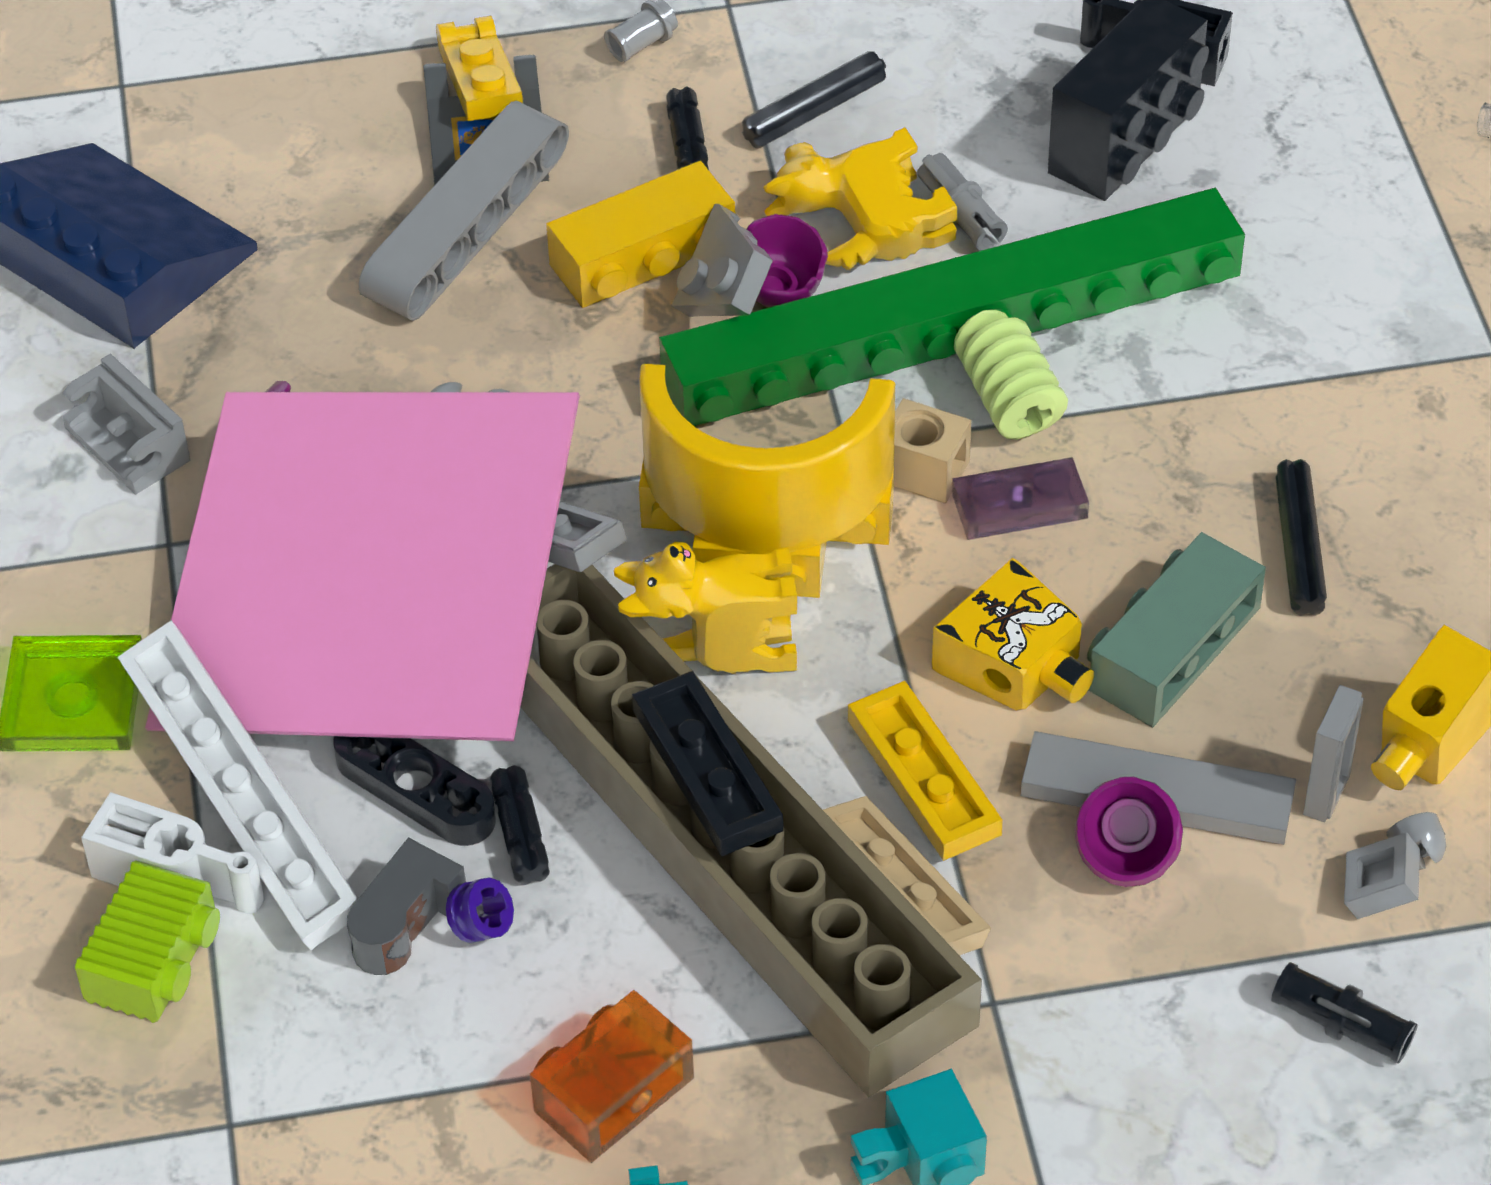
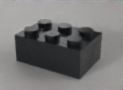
M1142 0L1053 87L1048 174L1103 201H1106L1122 183L1125 185L1129 184L1136 176L1140 165L1154 151L1160 152L1163 150L1172 132L1184 120H1192L1201 108L1204 100V90L1201 89L1202 69L1209 55V48L1205 46L1207 20L1165 0Z

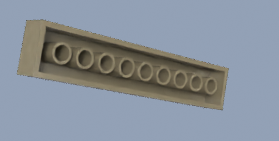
M557 564L548 567L520 708L867 1097H871L978 1028L980 1023L982 979L699 679L783 814V832L721 857L633 712L632 694L692 670L642 617H629L619 612L618 603L624 600V598L593 565L582 572H577Z

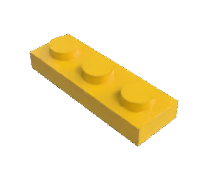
M906 681L848 704V722L943 861L1002 836L1003 819Z

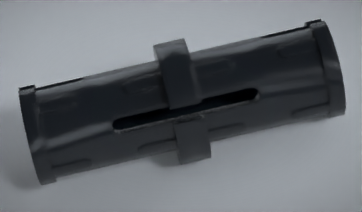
M1292 962L1285 966L1277 980L1271 997L1272 1002L1278 1005L1282 1004L1325 1026L1326 1035L1338 1041L1343 1036L1348 1037L1390 1057L1392 1061L1398 1064L1406 1055L1418 1026L1417 1023L1411 1020L1407 1021L1363 999V990L1351 984L1343 989L1298 968V965ZM1321 997L1370 1021L1371 1026L1367 1028L1320 1005L1317 1001L1318 998Z

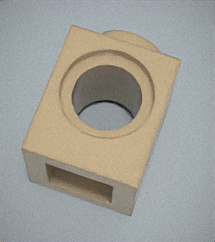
M903 398L895 411L894 487L947 503L970 462L972 420Z

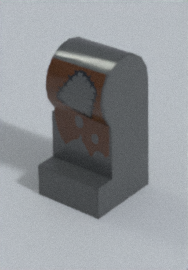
M408 837L354 903L347 915V929L352 942V955L357 966L364 972L373 975H387L402 968L411 956L412 941L417 938L438 912L446 916V902L450 892L458 884L466 882L464 866Z

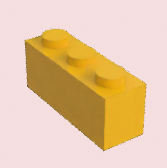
M700 160L546 223L549 265L582 308L683 267L693 256L714 204H720L735 213V201Z

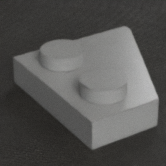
M714 204L693 256L682 267L677 278L678 291L671 306L689 317L750 315L773 262L767 252L757 246L758 241L753 234L738 224L739 216L720 204Z

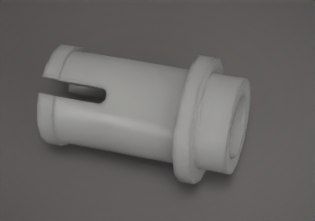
M648 0L642 4L639 13L615 28L605 31V42L610 52L618 61L626 62L631 56L658 39L663 42L671 39L672 31L678 27V21L674 11L664 0L656 2Z

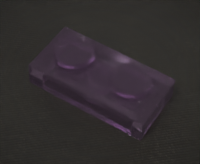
M1073 457L956 477L952 480V496L967 540L1088 519L1089 500Z

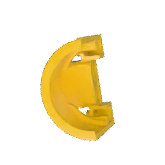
M659 364L641 365L639 384L644 454L639 481L641 528L689 531L694 535L693 553L696 560L700 562L723 555L766 554L778 548L789 547L792 560L791 574L767 580L794 577L797 596L820 598L827 541L889 545L894 487L896 386L894 381L870 378L865 397L856 411L840 426L821 437L797 445L756 448L728 443L696 428L680 414L668 394L665 382L666 366Z

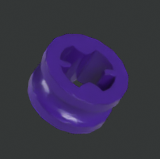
M491 877L460 883L452 889L447 898V922L452 932L460 940L468 943L501 937L509 931L513 923L514 906L512 897L508 889L499 880ZM481 904L484 914L478 916L476 907Z

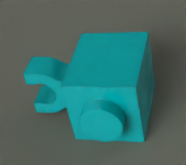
M952 1068L886 1091L885 1128L868 1129L851 1135V1145L856 1155L851 1157L850 1164L860 1185L878 1182L904 1167L912 1185H969L976 1177L985 1174L987 1135Z

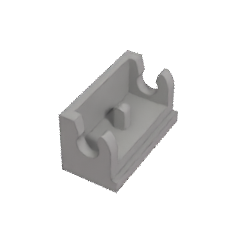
M111 353L101 359L100 365L72 381L64 390L63 395L71 402L80 399L85 393L90 392L89 397L84 403L74 406L63 416L65 428L135 495L190 461L183 420Z

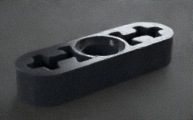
M334 736L333 745L336 763L344 777L439 837L455 845L469 846L482 842L493 832L496 816L494 798L489 787L411 738ZM376 745L377 755L368 750V748ZM358 747L361 750L354 754L353 748ZM381 762L385 764L383 769L381 768ZM410 771H423L432 777L428 785L418 790H406L396 784L403 774ZM446 790L448 799L444 797ZM452 806L462 811V813L457 817L453 816ZM472 807H475L477 813L473 815L467 811H469Z

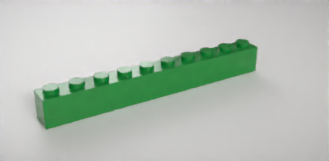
M1215 187L751 312L750 315H740L659 337L660 364L666 366L665 382L667 391L680 414L694 426L715 422L740 413L766 406H774L791 399L824 390H832L838 386L878 375L890 374L900 369L955 355L954 339L959 329L971 317L983 310H998L1006 313L1008 318L1021 319L1026 322L1031 333L1238 277L1241 274L1245 233Z

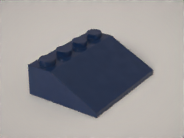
M94 143L0 163V265L133 349L258 250L257 241Z

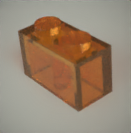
M633 990L615 1005L609 1004L599 1009L589 1020L582 1032L563 1047L556 1046L551 1048L539 1059L534 1070L530 1073L534 1112L584 1158L593 1163L694 1079L692 1039L638 992Z

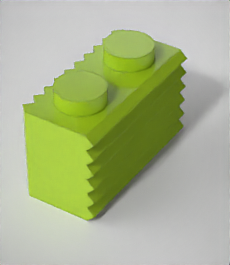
M132 861L130 871L125 873L124 882L119 883L118 892L113 894L112 903L107 904L106 913L101 915L100 924L95 925L94 934L89 936L87 946L83 947L81 957H78L76 960L75 970L83 999L90 1004L96 1002L102 1008L109 1006L115 1012L121 1010L126 1015L134 1014L139 1019L146 1017L152 1023L160 1019L169 1000L173 1002L180 1001L190 981V962L199 946L208 948L218 931L220 912L219 909L215 908L210 882L139 861Z

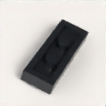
M693 670L632 694L633 712L721 857L783 832L782 812Z

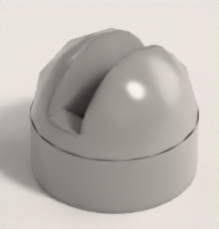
M1423 812L1411 815L1398 821L1387 831L1388 838L1406 832L1420 848L1419 870L1426 868L1423 857L1430 856L1435 863L1442 860L1446 850V839L1437 814Z

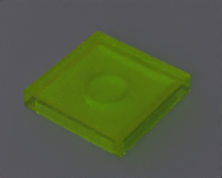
M141 635L13 636L0 713V751L130 750L139 690L118 659V656L142 641Z

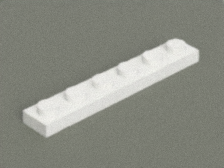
M170 620L118 656V659L243 851L251 854L257 860L261 879L300 939L312 950L347 925V915L358 900V897L181 631Z

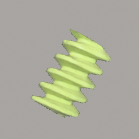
M983 310L971 317L959 329L954 339V350L972 380L974 388L979 396H981V401L988 413H990V418L997 430H999V434L1007 439L1019 440L1049 428L1062 417L1067 409L1068 398L1063 389L1058 387L1059 382L1053 371L1049 370L1050 365L1045 356L1040 353L1041 349L1035 338L1031 337V331L1025 321L1018 318H1008L1006 313L998 310Z

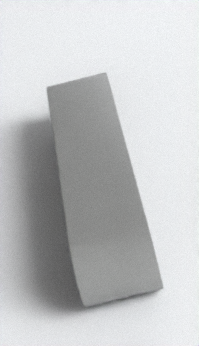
M513 101L507 105L371 255L359 279L360 295L412 321L419 319L557 164L568 142V125L519 101Z

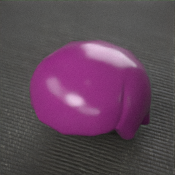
M773 214L754 220L746 230L753 234L758 241L757 246L764 249L773 260L756 302L765 307H773L812 296L820 285L828 257L827 247L817 229L800 218Z

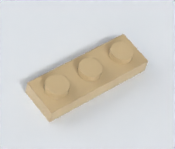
M867 796L823 809L959 955L984 946L991 927Z

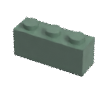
M1203 532L1184 551L1181 549L1175 550L1165 562L1160 577L1148 590L1140 588L1130 599L1124 616L1112 629L1108 627L1103 628L1093 639L1087 653V660L1091 662L1090 669L1094 671V679L1088 691L1153 728L1260 609L1266 567Z

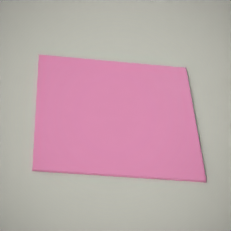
M578 392L225 393L171 620L181 631L249 734L514 741L580 398ZM150 708L145 726L146 730L165 731Z

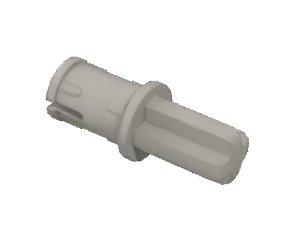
M943 153L933 156L929 154L922 159L923 164L917 170L918 177L932 194L935 189L942 186L945 187L957 206L956 222L971 238L975 247L980 251L995 247L986 236L987 233L983 229L985 227L1000 243L1007 234V224L983 200L981 187L974 181H967Z

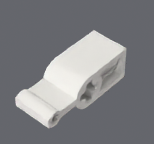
M110 792L81 837L92 878L119 886V883L124 882L125 873L130 871L131 862L139 861L210 882L214 897L235 903L236 908L244 913H256L264 901L257 860L251 854L244 851L232 854L206 845L202 828L197 822L188 817Z

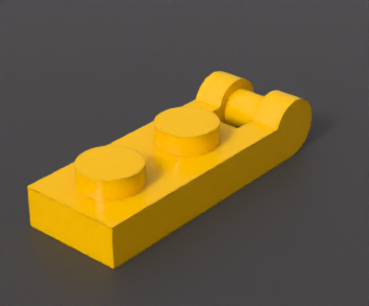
M491 15L474 18V24L455 27L454 22L436 24L439 51L468 121L497 117L511 102L519 101L523 103L521 88L497 37L494 20Z

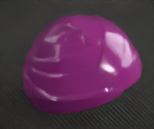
M1119 777L1104 782L1087 796L1078 812L1075 824V840L1079 854L1084 863L1096 876L1112 885L1132 887L1148 884L1160 878L1177 860L1181 851L1183 827L1177 806L1169 794L1153 782L1137 777Z

